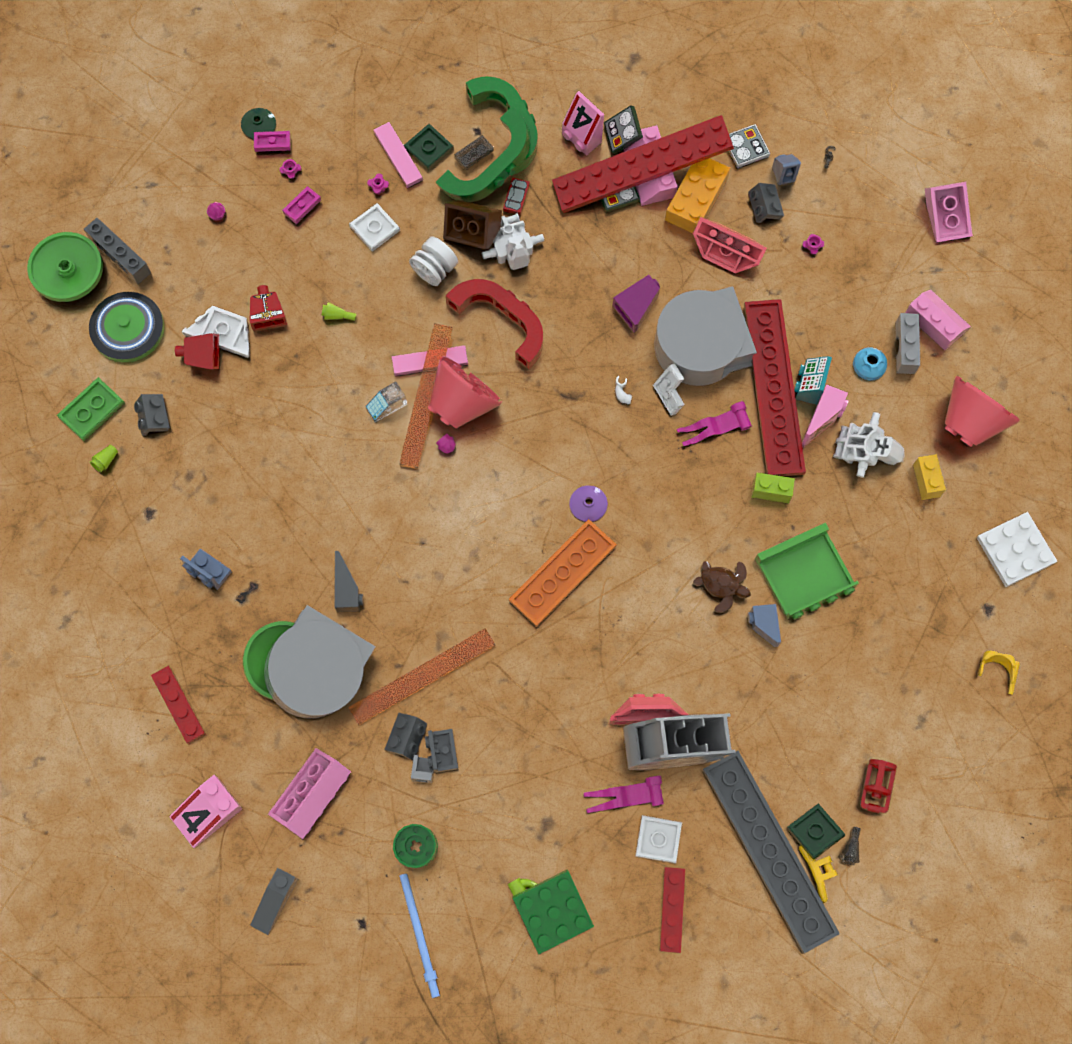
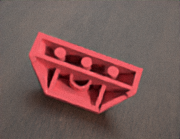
M700 217L693 233L702 258L733 273L758 266L767 250L765 246L755 240L703 217Z
M634 694L610 717L609 724H633L654 718L689 714L672 698L665 697V694H653V697H645V694Z

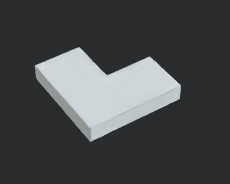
M675 364L670 365L653 384L671 416L677 414L685 405L676 391V388L684 378Z

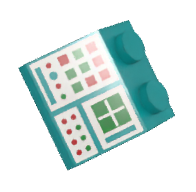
M832 357L809 358L804 365L801 364L798 372L801 379L800 382L796 381L794 392H797L795 399L815 405L818 404L824 391Z

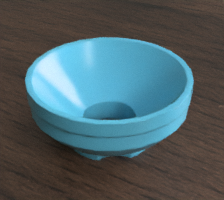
M864 348L856 354L853 360V368L860 378L869 381L877 380L884 375L887 369V359L876 348ZM874 356L878 362L870 364L867 361V357Z

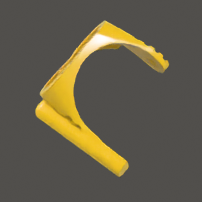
M995 651L984 652L980 668L978 669V676H982L983 667L986 663L996 662L1003 665L1010 675L1008 694L1013 695L1020 663L1015 661L1012 655L1001 654Z

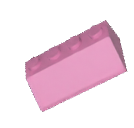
M657 125L641 129L643 138L623 151L626 152L660 139L661 136ZM673 172L635 186L640 197L641 206L672 199L677 192V184Z
M316 748L268 815L303 839L309 833L318 817L322 815L328 803L335 797L336 792L347 780L351 771L336 759Z

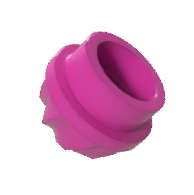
M214 202L208 206L207 214L213 220H220L224 217L225 208L221 203Z
M448 434L436 442L439 446L438 449L444 453H451L455 449L456 443L454 438Z

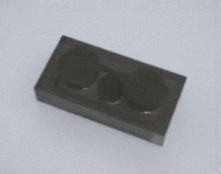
M482 135L454 154V157L467 170L493 152L494 149Z

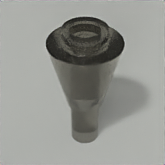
M853 827L851 837L839 856L843 863L847 865H855V863L860 862L858 839L861 829L858 827Z

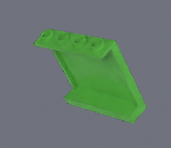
M826 523L760 552L755 558L787 620L790 618L796 620L804 615L803 612L809 609L813 612L821 607L820 604L824 602L830 604L836 601L839 595L844 594L847 596L855 592V588L859 584L858 581H853L827 533L829 528Z

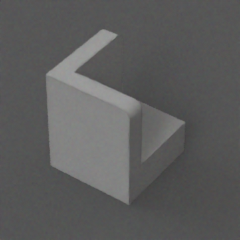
M414 755L411 780L432 783L434 770L429 768L428 758Z

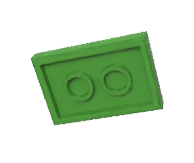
M98 377L58 413L57 417L81 440L85 441L125 402Z

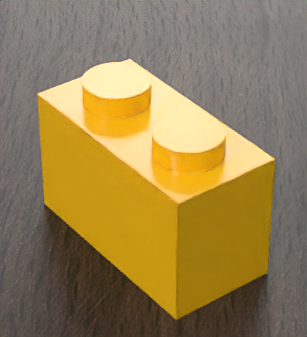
M937 454L918 457L913 467L922 500L941 497L946 488Z

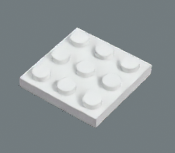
M1028 512L976 537L1005 587L1057 562V559Z

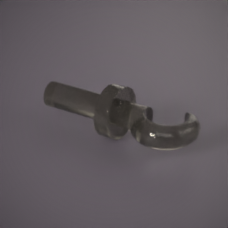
M828 146L825 149L827 154L824 157L826 160L824 168H828L830 161L834 158L832 152L829 151V149L835 151L836 148L834 146Z

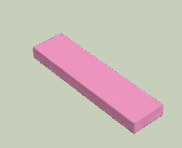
M388 122L374 129V134L406 187L408 188L422 181V175L391 124Z
M465 346L392 356L394 375L437 370L439 359L442 356L452 359L461 366L468 365Z

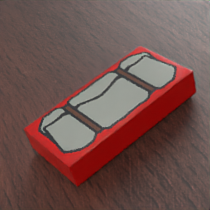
M512 177L503 212L521 215L530 186L529 181Z

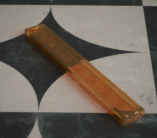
M434 323L399 462L400 465L416 469L419 467L432 411L427 407L430 405L439 359L447 354L453 330L450 326Z
M486 628L348 708L358 725L493 648L495 643Z

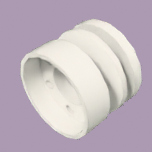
M429 237L422 245V250H418L410 258L409 263L423 280L433 286H438L441 280L446 277L445 272L450 273L458 264V258L440 239Z

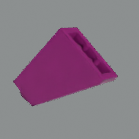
M647 275L613 297L612 306L633 332L638 330L658 298L660 285L656 279H652L650 275Z

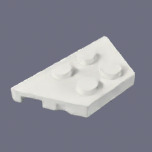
M212 306L204 315L195 319L194 324L182 330L183 335L188 337L209 333L219 334V348L246 358L250 356L248 320L246 317Z

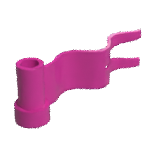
M744 401L733 404L730 407V411L719 416L707 417L690 426L678 428L677 431L679 433L692 432L708 427L694 438L682 442L683 446L698 443L712 435L727 433L738 427L741 428V431L751 428L752 425L746 413L747 408Z
M661 776L645 778V783L585 792L584 797L616 796V799L586 809L587 813L652 802V806L663 805Z

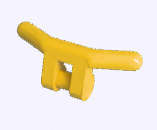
M800 845L798 849L810 867L817 884L818 895L822 902L826 903L828 898L824 880L838 875L836 869L834 870L831 865L832 859L828 856L817 861L813 860ZM822 865L826 871L825 874H822L819 867Z

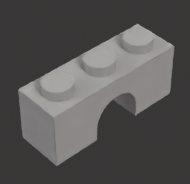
M900 313L896 320V339H899L896 371L897 373L915 374L920 367L919 314Z

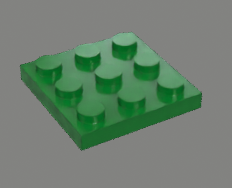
M568 870L512 896L538 954L594 927Z

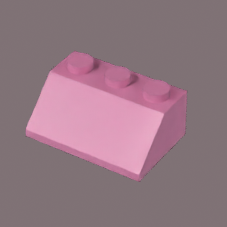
M932 290L923 292L905 312L919 314V327L944 350L948 349L971 327Z

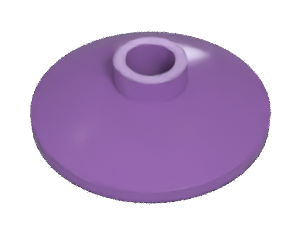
M582 486L575 490L570 498V510L580 521L586 522L589 519L594 522L602 518L606 513L608 506L607 498L603 491L595 486ZM587 499L592 500V503L587 504L585 501Z

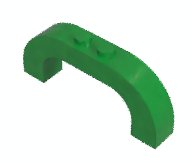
M485 76L467 81L466 92L473 106L487 100H494L503 104L507 111L513 106L522 115L530 131L531 143L526 158L511 176L523 171L534 160L538 145L536 121L533 114H529L526 101L521 99L519 93L511 84L500 78Z
M512 106L500 118L504 127L511 132V142L507 149L473 180H460L447 170L436 181L438 187L447 196L464 202L481 200L490 195L496 188L501 187L505 179L516 172L517 168L526 158L531 143L529 128L516 108Z

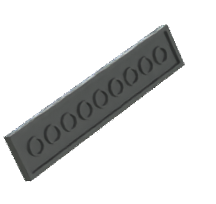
M739 751L704 768L703 772L802 953L804 954L839 935L837 927Z

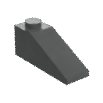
M335 551L336 612H360V606H363L364 603L363 594H360L340 552Z
M277 868L265 890L250 926L269 935L299 879Z

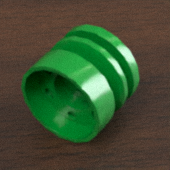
M410 824L397 832L393 841V851L401 864L411 868H421L434 860L438 851V842L431 829L419 824ZM414 841H416L417 843L421 842L422 844L419 847V852H417V850H412L411 848L414 846Z

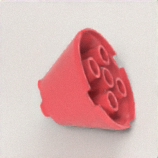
M442 356L439 359L430 405L427 407L433 413L441 415L440 420L448 426L451 424L457 429L501 405L502 401L498 402L500 399L498 395L471 372L467 375L461 369L462 366L446 356Z
M955 377L945 424L947 425L945 429L954 436L957 434L961 435L960 440L970 447L973 444L977 446L1020 421L1013 413L1010 414L1005 407L969 382L965 383L961 377Z

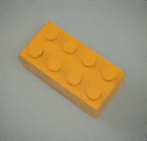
M710 158L691 165L666 210L665 221L694 233L700 217L707 218L728 179L730 167Z

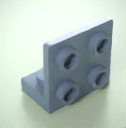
M199 549L191 561L184 556L180 558L183 562L182 567L186 569V572L194 578L198 577L210 589L213 586L218 590L232 572L231 569L202 549Z

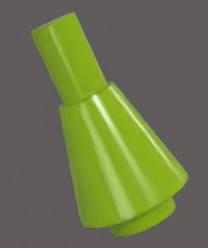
M328 302L327 305H323L321 316H325L324 320L344 318L355 321L356 313L346 312Z

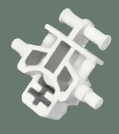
M518 213L509 217L502 216V227L493 241L494 248L482 252L483 259L497 257L500 264L505 263L507 259L510 268L513 270L528 266L530 255L533 253V245L544 241L543 234L530 237L529 233L525 231V223L520 221Z
M873 412L869 424L864 423L862 427H858L854 423H850L849 427L841 426L840 436L836 438L835 442L837 447L833 457L843 459L850 464L853 461L859 462L856 476L864 478L867 467L876 465L878 459L886 464L895 465L896 463H902L905 457L902 445L892 437L884 436V430L878 426L880 414Z

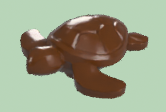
M704 561L702 564L704 571L701 573V577H697L693 581L696 586L704 585L711 595L723 598L722 602L714 609L717 613L725 612L732 607L734 594L741 598L751 596L750 590L747 587L739 585L747 577L746 567L742 562L737 563V571L734 573L728 568L711 567L708 562Z

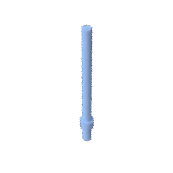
M402 874L399 877L425 970L423 974L425 982H428L431 997L435 998L440 996L436 983V971H433L408 875Z

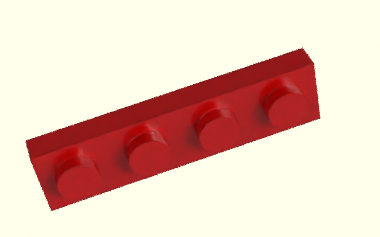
M168 665L152 674L151 677L186 743L190 744L206 735L170 666Z
M664 868L660 952L681 953L685 869Z

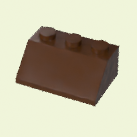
M460 200L445 203L443 239L487 250L501 229L502 210Z

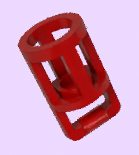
M869 760L860 802L861 808L875 813L885 814L888 812L897 765L884 760ZM872 768L877 769L876 783L869 785ZM885 772H891L888 789L882 786ZM866 794H870L875 799L887 797L885 807L865 803Z

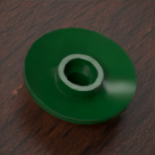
M254 108L246 112L242 117L241 129L248 138L254 139V132H274L276 129V119L269 110Z

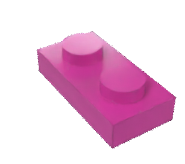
M290 131L254 132L255 152L291 150Z
M307 186L282 210L283 214L297 224L321 201V197Z

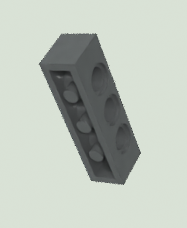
M96 218L84 228L88 238L137 285L151 274L147 263L101 220Z

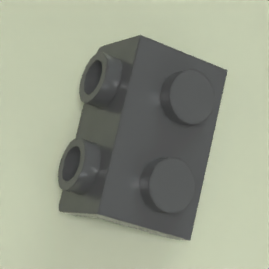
M758 183L748 192L757 223H761L766 218L780 220L784 217L774 184Z
M141 394L137 401H135L134 409L138 413V428L141 430L142 436H146L149 432L168 431L170 427L163 394Z
M398 713L384 750L413 760L414 755L418 752L427 723L418 717Z
M447 729L434 732L429 730L428 736H425L426 748L431 750V756H428L429 768H433L434 773L457 770L458 763L453 730Z

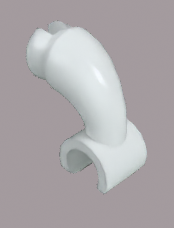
M618 376L615 382L617 399L621 403L630 404L632 395L626 394L623 391L627 384V378L623 384H620Z

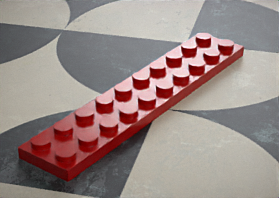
M720 115L552 179L562 212L566 213L734 149L723 116Z
M781 299L745 302L746 324L757 352L752 358V369L766 472L776 476L805 475L806 469Z

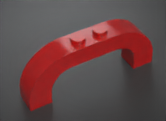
M472 279L458 284L445 296L446 304L459 314L470 304L477 301H485L495 306L526 333L525 341L515 351V359L529 370L537 362L543 348V328L541 322L529 305L524 301H519L512 291L505 290L499 284L489 280Z

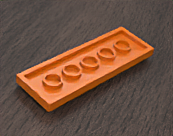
M588 519L509 598V602L537 627L614 550L617 544Z

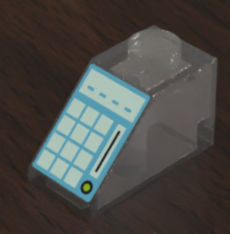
M394 382L381 389L365 407L374 422H377L407 405V400L398 383Z

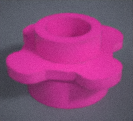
M287 159L283 162L282 167H280V172L286 174L289 179H293L295 174L301 170V166L292 159Z
M376 174L375 178L369 179L367 182L368 186L372 187L376 194L382 193L389 186V182L383 179L382 174Z
M811 234L802 245L804 248L809 249L811 254H817L818 250L824 247V241L818 235Z

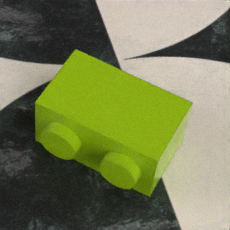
M756 473L751 498L789 503L793 496L795 478Z

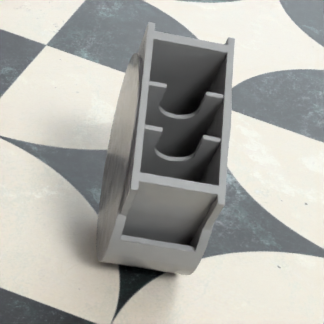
M733 286L713 292L694 290L682 293L668 302L659 316L654 340L657 360L664 371L670 365L675 364L684 378L682 383L696 386L709 385L722 380L730 372L752 366L753 355L757 352Z
M307 605L298 616L294 625L277 639L268 652L264 667V677L269 694L283 710L292 715L302 718L327 716L344 707L355 696L362 681L363 667L376 646Z
M730 713L662 717L624 726L623 732L628 769L653 770L697 765L723 759L726 755L736 753L735 750H731L727 721Z

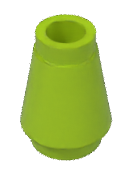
M109 445L94 455L90 464L98 472H102L108 468L118 450L114 446Z

